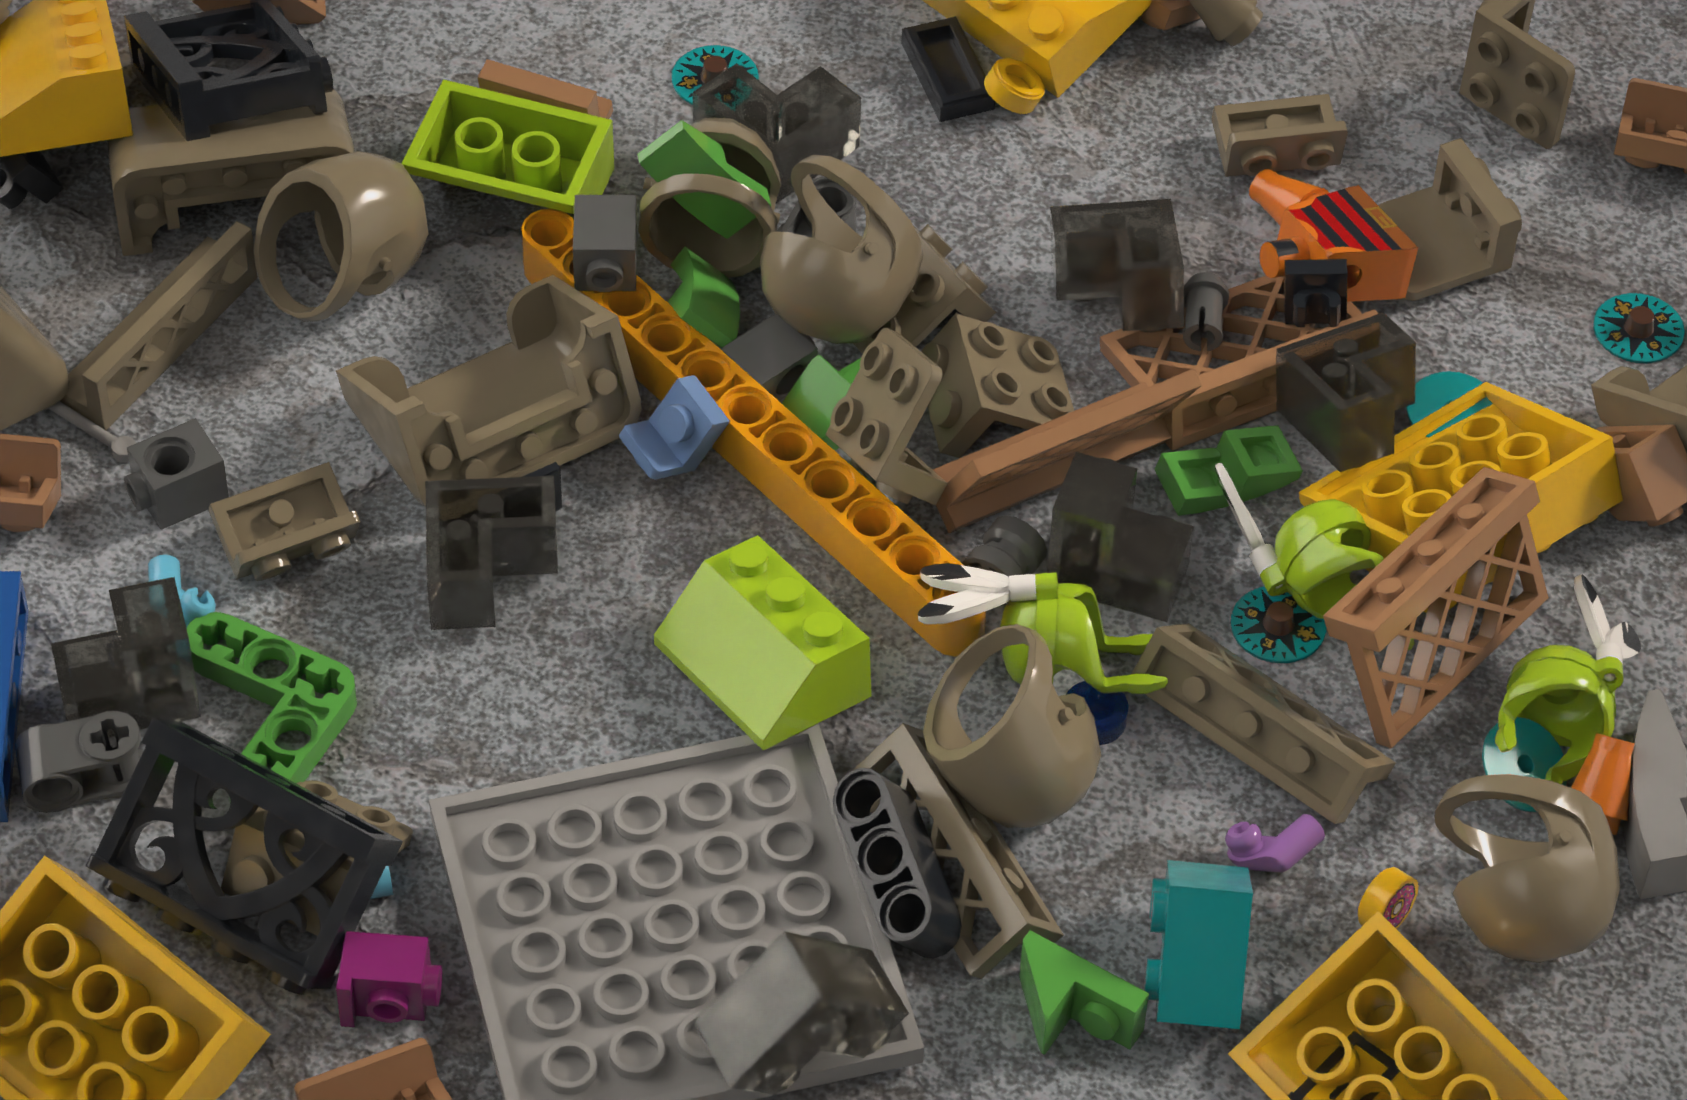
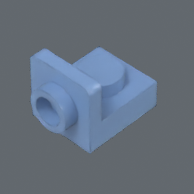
M692 375L678 378L650 419L625 425L619 434V438L633 455L636 463L651 479L656 480L695 471L730 420L698 378Z

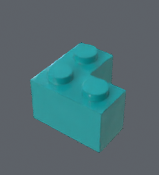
M1167 860L1166 878L1152 879L1149 919H1151L1150 932L1162 933L1160 959L1147 958L1144 991L1149 993L1148 1000L1156 1001L1157 1022L1240 1029L1253 899L1248 867Z

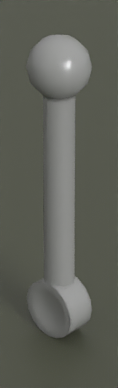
M60 401L44 409H50L110 447L112 456L116 461L120 463L129 462L127 447L136 444L133 438L129 436L115 437Z

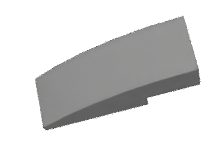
M1660 688L1648 691L1632 742L1635 745L1631 756L1628 821L1622 820L1628 864L1640 899L1687 891V750Z

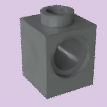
M575 195L573 268L574 288L576 290L598 292L636 291L638 242L636 195Z
M776 314L721 348L725 354L781 403L810 361L818 355V348L810 336L798 333Z
M196 418L127 447L131 474L124 476V483L128 495L138 511L148 509L161 530L206 511L211 503L229 497L224 460Z

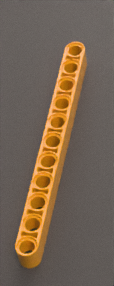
M550 208L540 209L524 219L521 227L524 275L531 284L554 275L574 288V219L565 212ZM638 275L636 291H579L618 316L634 376L660 401L664 399L678 378L692 375L698 378L730 420L712 448L934 649L944 655L957 657L975 640L985 635L986 611L946 624H923L918 621V612L926 604L958 593L931 587L921 579L920 570L925 566L935 564H963L710 339L682 320L673 307Z

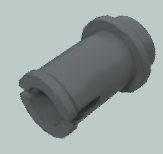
M1208 272L1197 273L1185 283L1181 290L1180 299L1186 308L1183 340L1189 348L1201 351L1202 333L1208 332L1207 351H1211L1222 343V312L1228 305L1229 291L1219 276Z

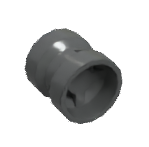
M1005 515L998 517L983 536L984 545L974 547L962 564L1001 573L1008 577L1012 575L1033 574L1046 558L1047 547L1044 539L1031 525L1017 517Z

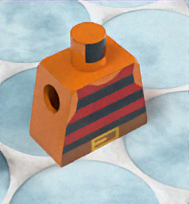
M1357 185L1289 205L1283 213L1277 240L1265 242L1261 246L1260 264L1267 277L1276 278L1285 276V260L1347 259V302L1402 299L1407 294L1418 247L1372 198Z

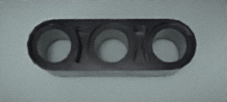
M858 768L850 771L839 781L835 788L833 806L878 927L886 937L923 958L934 959L945 955L954 948L960 937L961 918L914 798L910 792L872 769ZM880 798L877 809L870 815L872 805ZM903 853L901 863L891 873L894 861ZM925 910L924 920L913 931L915 920Z

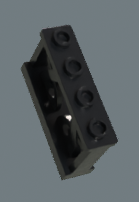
M250 0L248 4L154 21L147 11L124 15L132 71L186 141L210 137L209 125L305 106H308L314 114L327 112L325 93L333 91L332 72L327 58L319 56L314 50L311 40H305L299 33L297 25L290 23L284 17L281 7H275L270 0ZM214 58L251 60L233 71L219 67H205Z
M152 718L141 741L146 747L96 853H91L85 866L105 877L101 886L110 893L131 902H139L140 898H143L159 907L156 917L169 926L188 933H193L195 928L213 937L214 940L211 948L219 954L244 964H248L251 958L270 970L266 978L278 987L299 995H304L306 989H331L337 977L335 972L341 961L346 931L355 932L385 867L392 866L403 841L183 722ZM174 762H178L172 808L154 807ZM218 789H224L231 801L229 811L225 815L216 818L202 816V807L217 809L213 804V795ZM260 807L268 811L264 825L266 851L273 866L283 878L248 893L225 896L211 868L206 852L203 831L221 832L234 829L246 822ZM157 821L173 823L174 837L161 836L155 838L146 847H160L165 854L164 865L157 871L144 868L140 864L135 851L136 842L143 828ZM294 829L302 832L305 839L304 846L300 851L291 852L294 857L304 862L298 868L287 856L283 846L285 836ZM350 856L354 858V861L334 903H332L319 886ZM184 876L191 894L173 884ZM305 896L317 911L320 921V932L313 946L307 950L297 952L283 942L280 934L281 927L289 920L296 923L300 933L306 932L307 919L305 912L295 902ZM260 916L259 932L238 920Z

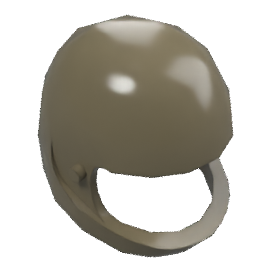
M704 118L691 126L722 145L726 162L767 188L771 207L767 200L751 188L720 176L710 174H679L660 182H656L652 177H645L643 189H647V192L643 195L640 202L638 232L647 251L671 269L673 268L670 264L686 246L728 278L739 277L761 266L760 258L765 237L772 231L777 232L780 213L774 212L781 187L779 171L772 152L757 132L734 119ZM693 192L720 195L740 203L753 213L756 218L726 239L693 216L673 196Z
M358 151L314 160L287 173L270 189L257 220L253 250L256 270L264 291L279 310L303 322H317L329 318L345 306L356 291L365 296L383 293L397 284L421 255L428 236L424 197L402 163L373 153ZM307 210L315 211L314 219L321 246L332 269L337 273L335 284L327 298L317 307H308L292 298L282 284L276 264V240L281 227L293 216Z
M812 155L796 164L791 173L794 191L801 208L812 224V238L792 232L772 231L765 237L760 258L762 291L775 314L798 333L834 344L864 342L897 314L913 288L923 260L922 241L911 220L900 207L864 173L834 157ZM809 174L822 175L838 183L857 198L864 207L866 214V227L863 237L857 234L834 212L817 191Z
M1018 624L997 627L975 640L954 660L943 674L928 705L923 729L927 752L945 780L976 811L1006 828H1030L1050 824L1066 813L1085 797L1095 777L1101 757L1095 720L1084 697L1074 693L1058 696L1052 684V656L1045 639L1035 630ZM1028 645L1027 667L1014 701L1002 718L983 737L972 742L962 728L958 717L957 705L961 693L972 675L991 655L1006 646Z
M1512 774L1477 776L1465 779L1446 790L1435 810L1434 818L1437 828L1459 849L1478 858L1485 867L1459 881L1453 891L1461 917L1483 945L1506 958L1541 963L1581 952L1605 934L1614 914L1620 891L1617 848L1608 820L1598 803L1579 790L1550 780ZM1499 799L1523 802L1531 805L1543 819L1548 832L1549 842L1521 841L1486 833L1462 823L1452 814L1456 808L1470 801Z

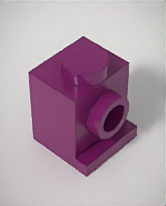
M346 931L336 986L341 1027L354 1028L356 1016L372 1017L377 1021L386 1023L400 1022L404 1019L425 1021L427 1006H439L442 988V966L431 965L428 937Z

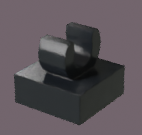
M40 151L0 157V187L3 186L0 188V203L8 209H13L20 205L28 192L47 204L63 189V186Z
M1347 259L1285 260V324H1295L1297 327H1305V324H1329V327H1337L1341 321L1347 320Z

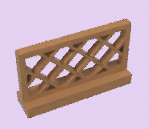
M1265 275L1228 289L1229 302L1222 312V331L1253 336L1250 346L1222 341L1219 347L1207 351V338H1202L1201 351L1189 348L1183 340V334H1178L1179 330L1185 328L1186 308L1181 306L1100 336V351L1131 387L1145 381L1148 387L1157 383L1158 378L1169 379L1195 368L1202 386L1163 417L1172 436L1165 443L1173 451L1224 430L1386 370L1387 322L1375 309L1362 314L1351 301L1347 302V320L1341 321L1337 327L1328 326L1319 329L1314 328L1315 324H1305V327H1297L1295 324L1272 321L1276 311L1284 312L1283 293L1285 276L1269 278ZM1243 306L1265 309L1261 319L1231 314L1233 310ZM1265 338L1287 341L1269 349L1261 348ZM1138 345L1158 348L1154 358L1131 355L1126 350ZM1170 351L1200 356L1196 366L1166 361ZM1212 358L1234 361L1216 369L1208 368Z
M1195 368L1148 387L1145 381L932 469L948 483L936 504L948 533L957 531L1167 442L1172 436L1163 417L1202 386Z
M1486 467L1482 468L1323 615L1329 636L1347 642L1377 744L1393 748L1549 598L1527 516L1540 502L1535 481ZM1507 533L1501 557L1493 556L1497 542ZM1491 563L1497 564L1498 567L1488 601L1480 600ZM1468 570L1461 595L1454 593L1457 579ZM1518 570L1523 592L1507 606ZM1451 600L1459 602L1449 637L1443 638L1441 634ZM1478 607L1484 608L1485 612L1478 635L1468 643ZM1428 608L1422 631H1414L1417 617ZM1411 638L1417 639L1419 641L1409 676L1401 675ZM1388 645L1382 668L1379 670L1374 651L1380 653ZM1438 645L1446 646L1439 672L1428 681ZM1398 683L1406 684L1399 710L1392 715L1390 709Z

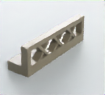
M236 221L217 241L207 236L68 374L70 381L69 390L60 402L104 430H107L258 278L253 250L252 228Z
M1189 623L1157 627L1131 673L1150 674L1168 678V683L1164 688L1145 695L1334 824L1346 821L1367 783L1387 779L1396 764L1389 757Z
M902 723L853 769L869 768L881 774L893 761L897 760L903 770L900 787L910 792L919 810L928 811L933 818L930 840L942 870L945 859L958 860L964 868L960 898H954L962 924L960 937L954 946V950L970 976L982 979L1019 944L1022 945L1023 938L1029 930L1053 943H1056L1064 936L993 821L976 811L945 780L927 752L923 730ZM917 794L921 800H916ZM880 798L877 799L872 805L870 810L871 813H873L877 809L880 803ZM947 843L952 850H947ZM903 853L898 856L900 861H902ZM978 894H980V896L982 897L983 901H982V900H978ZM976 910L990 911L1001 931L979 951L971 939Z

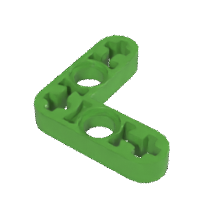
M211 612L203 617H196L188 624L184 632L187 660L192 670L201 676L275 707L241 754L267 767L268 763L272 767V771L294 783L304 782L355 711L357 699L354 675L348 667L336 660L229 614ZM220 639L225 640L227 647L217 643ZM205 643L207 645H211L212 647L210 650L204 649L203 644ZM235 657L240 659L238 664H236ZM275 659L288 665L287 670L276 678H261L253 673L254 668L265 660ZM303 674L306 676V681L301 679ZM331 688L338 689V695L329 693V690ZM315 692L325 695L322 699L315 697ZM298 730L310 736V741L304 747L297 750L281 749L275 744L276 739L287 731Z

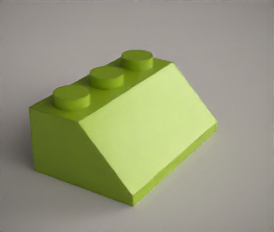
M443 79L402 161V165L411 175L574 214L575 195H603L614 171L613 121Z
M758 535L704 560L654 634V645L763 751L872 697L870 638Z

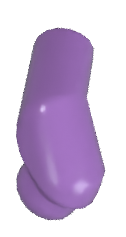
M1302 814L1277 836H1262L1259 826L1256 824L1249 825L1246 821L1239 822L1233 825L1226 833L1225 841L1229 848L1227 855L1231 862L1238 867H1248L1249 870L1282 873L1289 870L1325 838V833L1321 824L1308 814Z

